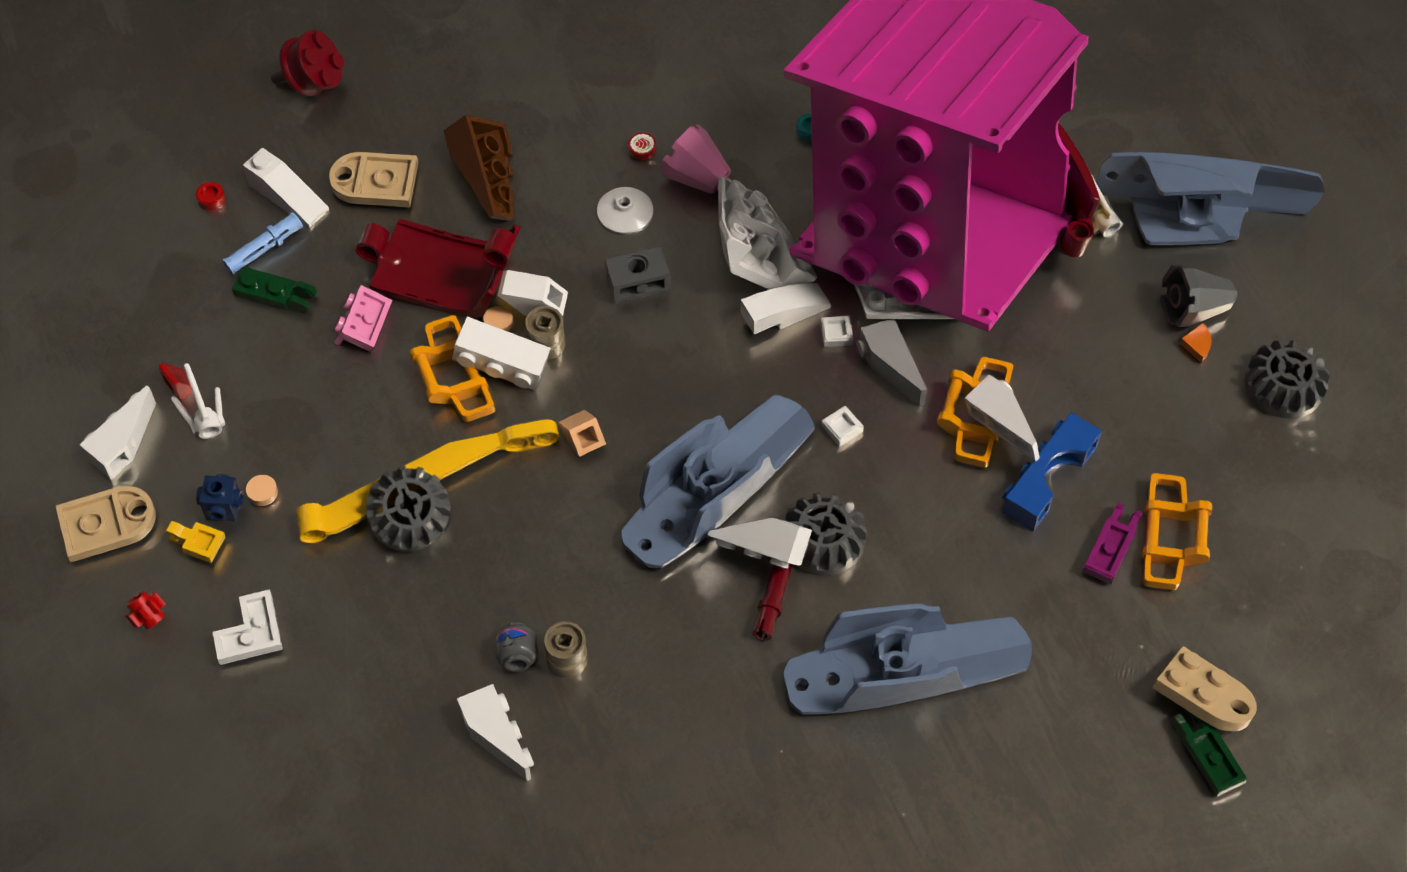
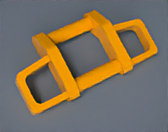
M450 315L426 324L425 330L429 346L412 348L409 355L412 362L417 364L425 383L428 401L436 404H453L462 420L470 422L495 412L494 402L488 391L489 386L486 379L481 377L478 369L465 367L470 380L451 387L438 385L430 365H436L452 359L457 339L436 347L433 340L435 332L450 327L454 328L457 336H459L462 330L459 321L455 315ZM483 394L487 403L484 406L468 411L460 403L462 400Z
M988 357L980 359L973 378L964 371L956 369L950 371L948 378L950 385L943 411L938 414L936 421L941 428L957 438L955 460L983 468L988 466L993 445L997 444L999 436L987 427L962 422L954 413L960 392L968 395L981 383L978 380L984 369L1005 373V382L1010 383L1013 364ZM962 439L988 445L985 455L978 456L963 452L961 449Z
M1153 473L1149 481L1148 500L1145 502L1144 510L1147 515L1146 544L1142 548V559L1144 560L1143 585L1146 587L1177 590L1181 582L1183 567L1205 563L1210 559V549L1207 548L1208 516L1212 514V503L1205 500L1187 503V488L1184 477ZM1156 485L1176 487L1179 490L1180 503L1155 500ZM1167 518L1182 521L1196 519L1194 547L1183 550L1158 546L1159 519ZM1151 563L1177 566L1175 578L1153 577L1150 573Z

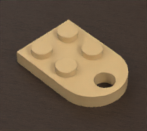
M370 152L346 154L339 158L330 169L329 180L332 191L339 199L347 203L410 207L419 163L418 157L415 155ZM347 173L351 175L346 180L337 179L341 174Z
M134 486L115 487L55 506L67 555L71 563L140 541L151 531L156 520V511L151 498L145 491ZM135 507H147L146 511L142 515H131V512Z
M1184 646L1157 678L1152 687L1209 725L1224 731H1240L1245 729L1257 711L1255 698L1245 685ZM1232 708L1238 709L1243 714L1235 712Z

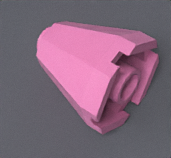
M698 124L695 127L690 126L671 147L674 150L671 154L672 157L666 154L659 170L669 179L710 194L718 191V180L721 177L731 180L729 178L731 173L729 166L707 131Z

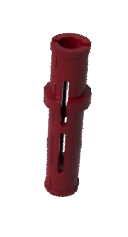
M789 563L788 569L773 565L764 597L757 606L759 614L752 631L753 636L757 639L763 640L764 633L766 634L765 641L772 639L777 617H780L783 611L781 603L793 564Z

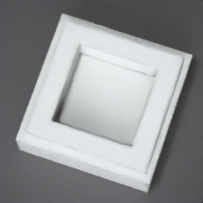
M850 315L821 318L824 348L853 345L854 339Z
M846 406L829 415L821 422L823 429L839 447L862 433L864 428Z

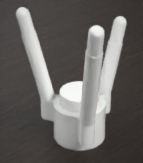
M1094 180L1100 197L1099 202L1102 206L1093 215L1095 219L1092 222L1094 235L1101 232L1104 237H1108L1116 233L1123 223L1114 212L1106 195L1102 194Z
M185 363L186 376L199 409L195 412V418L191 417L176 396H172L171 400L190 425L194 436L199 435L203 439L213 438L220 434L222 427L226 425L222 414L220 388L216 387L214 389L215 411H212L211 408L205 407L190 365Z

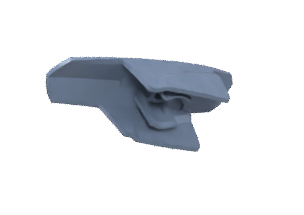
M1159 152L1111 153L1102 159L1096 180L1103 195L1126 199L1132 202L1137 225L1145 243L1148 245L1217 244L1236 240L1239 237L1242 220L1246 211L1306 215L1317 205L1324 194V183L1319 173L1236 159Z
M773 395L729 430L720 415L713 419L703 420L647 463L639 494L641 507L621 530L623 546L634 555L636 560L649 568H663L706 538L710 530L718 528L756 493L811 435L815 427L810 414L797 402L780 395ZM663 528H670V529H672V530H670V531H663L662 529H663ZM651 544V548L649 550H641L642 547H648Z
M917 603L875 607L839 613L825 633L822 647L789 659L783 672L789 702L802 715L853 712L938 696L1025 672L1029 667L1032 656V643L1026 631L1012 616L946 624L939 606L930 607ZM833 679L837 684L829 685L827 681ZM802 685L807 689L799 691L795 687Z

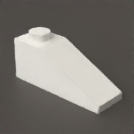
M261 148L243 164L248 186L287 213H295L299 220L309 228L329 210L328 206L282 160L264 148Z
M989 374L965 397L968 415L1036 462L1040 458L1037 442L1013 394L1011 386L1004 380L998 381Z

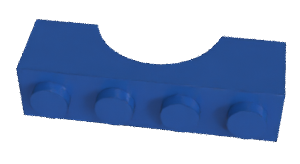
M1072 412L1065 421L1059 420L1052 430L1051 435L1053 437L1049 442L1043 441L1038 447L1040 458L1036 462L1033 461L1032 464L1027 462L1019 474L1020 480L1017 484L1011 483L1002 496V499L1005 500L1003 513L1034 531L1049 512L1054 496L1046 484V474L1052 469L1064 465L1082 467L1098 447L1102 430Z

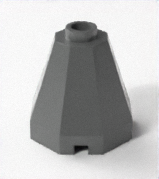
M1171 265L1162 279V287H1167L1166 295H1161V306L1167 322L1176 324L1175 326L1178 327L1192 326L1230 310L1237 299V289L1231 280L1188 266Z

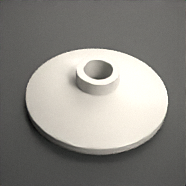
M619 187L603 195L597 206V216L602 226L607 230L622 235L633 234L643 230L651 222L653 204L643 191L632 187Z

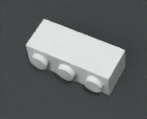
M467 317L455 343L452 360L457 361L464 367H473L484 371L491 377L513 382L520 388H529L535 391L551 348Z

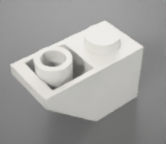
M505 270L502 274L497 296L525 316L531 310L540 306H551L557 309L563 316L568 291L549 277Z

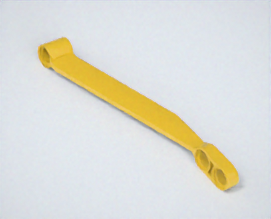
M549 419L509 426L498 433L449 442L404 466L412 469L417 467L424 468L426 473L432 476L435 474L440 481L500 449L508 452H519L553 445L560 438L557 423ZM379 479L329 505L322 506L318 503H307L299 506L296 509L299 539L304 543L321 542L327 535L338 534L367 519L366 502L373 483H376ZM407 484L410 491L417 493L422 490L417 485ZM396 488L388 497L387 508L395 504Z

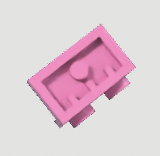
M360 285L355 294L350 292L343 304V308L347 310L345 316L338 318L333 332L337 333L334 343L340 345L344 339L371 352L392 300Z

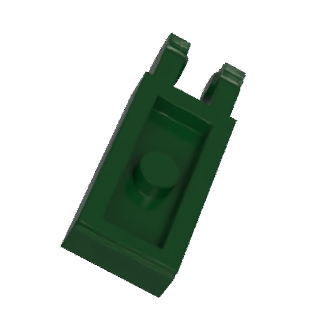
M244 266L232 287L233 295L284 310L291 309L303 313L309 310L310 304L307 300L294 295L314 298L317 294L316 288L305 282H297Z
M1189 712L1190 718L1198 730L1193 732L1181 714L1172 717L1171 720L1177 734L1183 739L1182 742L1217 797L1246 783V775L1215 727Z

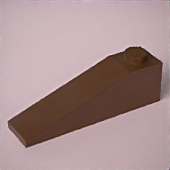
M464 115L443 130L450 156L489 217L511 221L514 219L513 190L509 187V178L513 176V168L509 167L512 145L506 125L498 121Z

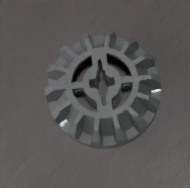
M1281 340L1273 341L1271 346L1262 345L1256 355L1252 356L1245 374V387L1251 400L1263 411L1280 418H1299L1312 413L1322 403L1329 387L1330 372L1324 368L1325 360L1323 357H1314L1312 355L1313 348L1307 346L1305 350L1297 348V341L1290 340L1288 345H1283ZM1306 366H1310L1312 373L1308 382L1303 378Z
M400 466L395 471L383 473L381 478L376 483H373L366 502L368 525L375 537L392 549L405 552L424 549L436 542L447 527L451 509L449 494L435 474L432 476L421 467L412 469ZM407 484L421 487L427 495L420 497L415 491H410ZM396 488L395 506L387 509L388 497ZM404 499L406 503L408 502L409 506H414L413 517L407 509H403ZM430 499V511L426 518L421 520L423 502ZM395 513V517L399 522L395 521L390 514Z
M820 492L813 493L812 499L800 498L797 500L796 507L790 508L787 511L785 521L812 530L801 566L795 565L799 569L813 575L831 576L850 569L860 559L865 547L866 527L864 526L863 514L854 510V503L852 501L846 500L842 502L839 500L838 494L832 493L830 498L821 497ZM817 508H827L826 512L818 513L814 517L808 515ZM832 509L838 511L844 517L846 525L838 522V519L831 514Z

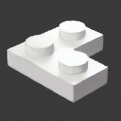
M270 589L240 596L239 601L244 624L213 632L217 659L220 665L283 650Z

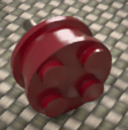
M310 30L303 33L300 37H294L284 42L279 56L281 70L271 75V81L274 84L286 80L298 94L312 97L319 94L322 90L332 89L339 84L342 78L344 59L334 43L322 31Z

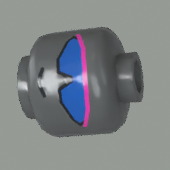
M511 622L497 633L496 658L506 669L514 672L524 671L536 661L538 655L537 635L532 628L521 622Z

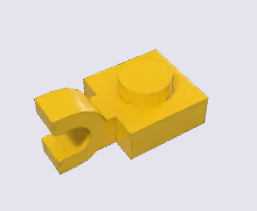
M171 521L166 529V533L170 535L169 542L183 545V553L212 563L225 539L224 532L195 522L193 528L189 529L177 522Z

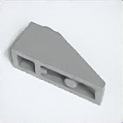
M888 319L861 327L860 340H857L860 356L866 357L870 368L918 406L925 405L927 388L895 319Z

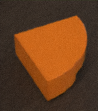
M1202 323L1184 336L1180 344L1202 363L1208 356L1211 348V334L1205 324Z

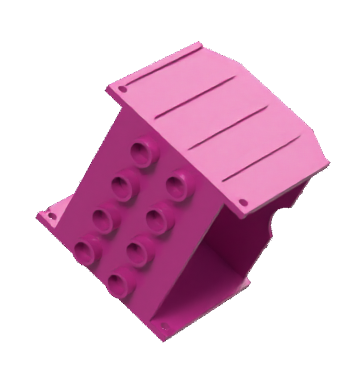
M849 0L784 69V78L811 87L814 221L799 236V241L796 244H792L789 248L790 255L840 274L852 284H866L894 295L904 304H918L989 332L1060 240L1073 220V216L1065 211L1067 176L1070 169L1069 151L1060 139L1058 123L1063 114L1073 109L1074 93L1077 89L1075 84L1077 58L1088 45L1089 36L1081 34L1055 7L1033 0Z

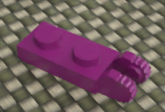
M1119 502L1111 517L1107 518L1082 571L1109 584H1112L1142 516V512L1136 510L1132 514L1128 526L1118 522V519L1121 518L1124 512V504Z

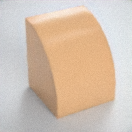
M586 410L558 422L568 444L579 457L606 444L596 417Z

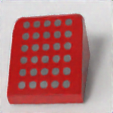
M165 363L159 365L163 381L178 399L182 400L193 393L186 372L183 369Z

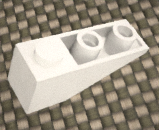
M147 385L140 392L133 394L123 407L117 412L112 413L105 423L94 432L89 433L80 444L86 460L110 480L134 460L156 405L152 392Z
M768 518L710 530L708 536L717 538V545L735 550L737 545L745 548L743 552L745 555L761 559L763 554L772 557L771 564L788 569L789 563L801 566L812 530L784 520Z
M491 684L457 698L461 716L471 739L526 781L530 780L529 767L534 766L528 748L521 749L518 739L522 738L516 721L509 722L506 715L510 708L503 693L497 694L494 685Z

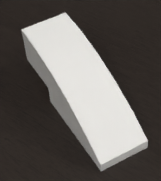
M818 283L787 285L741 299V314L753 334L775 325L780 330L831 308L829 300Z

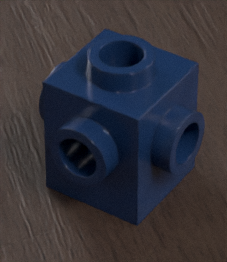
M218 474L216 476L205 475L203 486L198 487L196 494L197 505L201 506L205 519L237 521L239 508L243 505L244 494L243 490L239 489L236 478L225 474Z

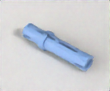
M292 212L274 226H267L265 232L227 258H224L222 263L228 272L234 275L243 266L245 267L275 245L278 247L282 245L284 239L303 228V225L295 213Z

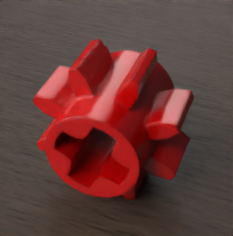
M143 590L127 602L126 606L130 612L125 617L133 627L139 628L143 625L148 630L165 616L161 608L166 603L157 592H152L148 595Z

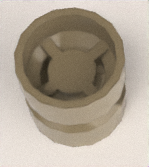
M551 306L534 308L528 313L525 320L527 339L550 347L548 360L555 359L562 354L566 345L562 314Z
M567 621L552 625L544 637L548 667L555 675L570 678L577 676L586 667L588 659L584 631L577 624Z

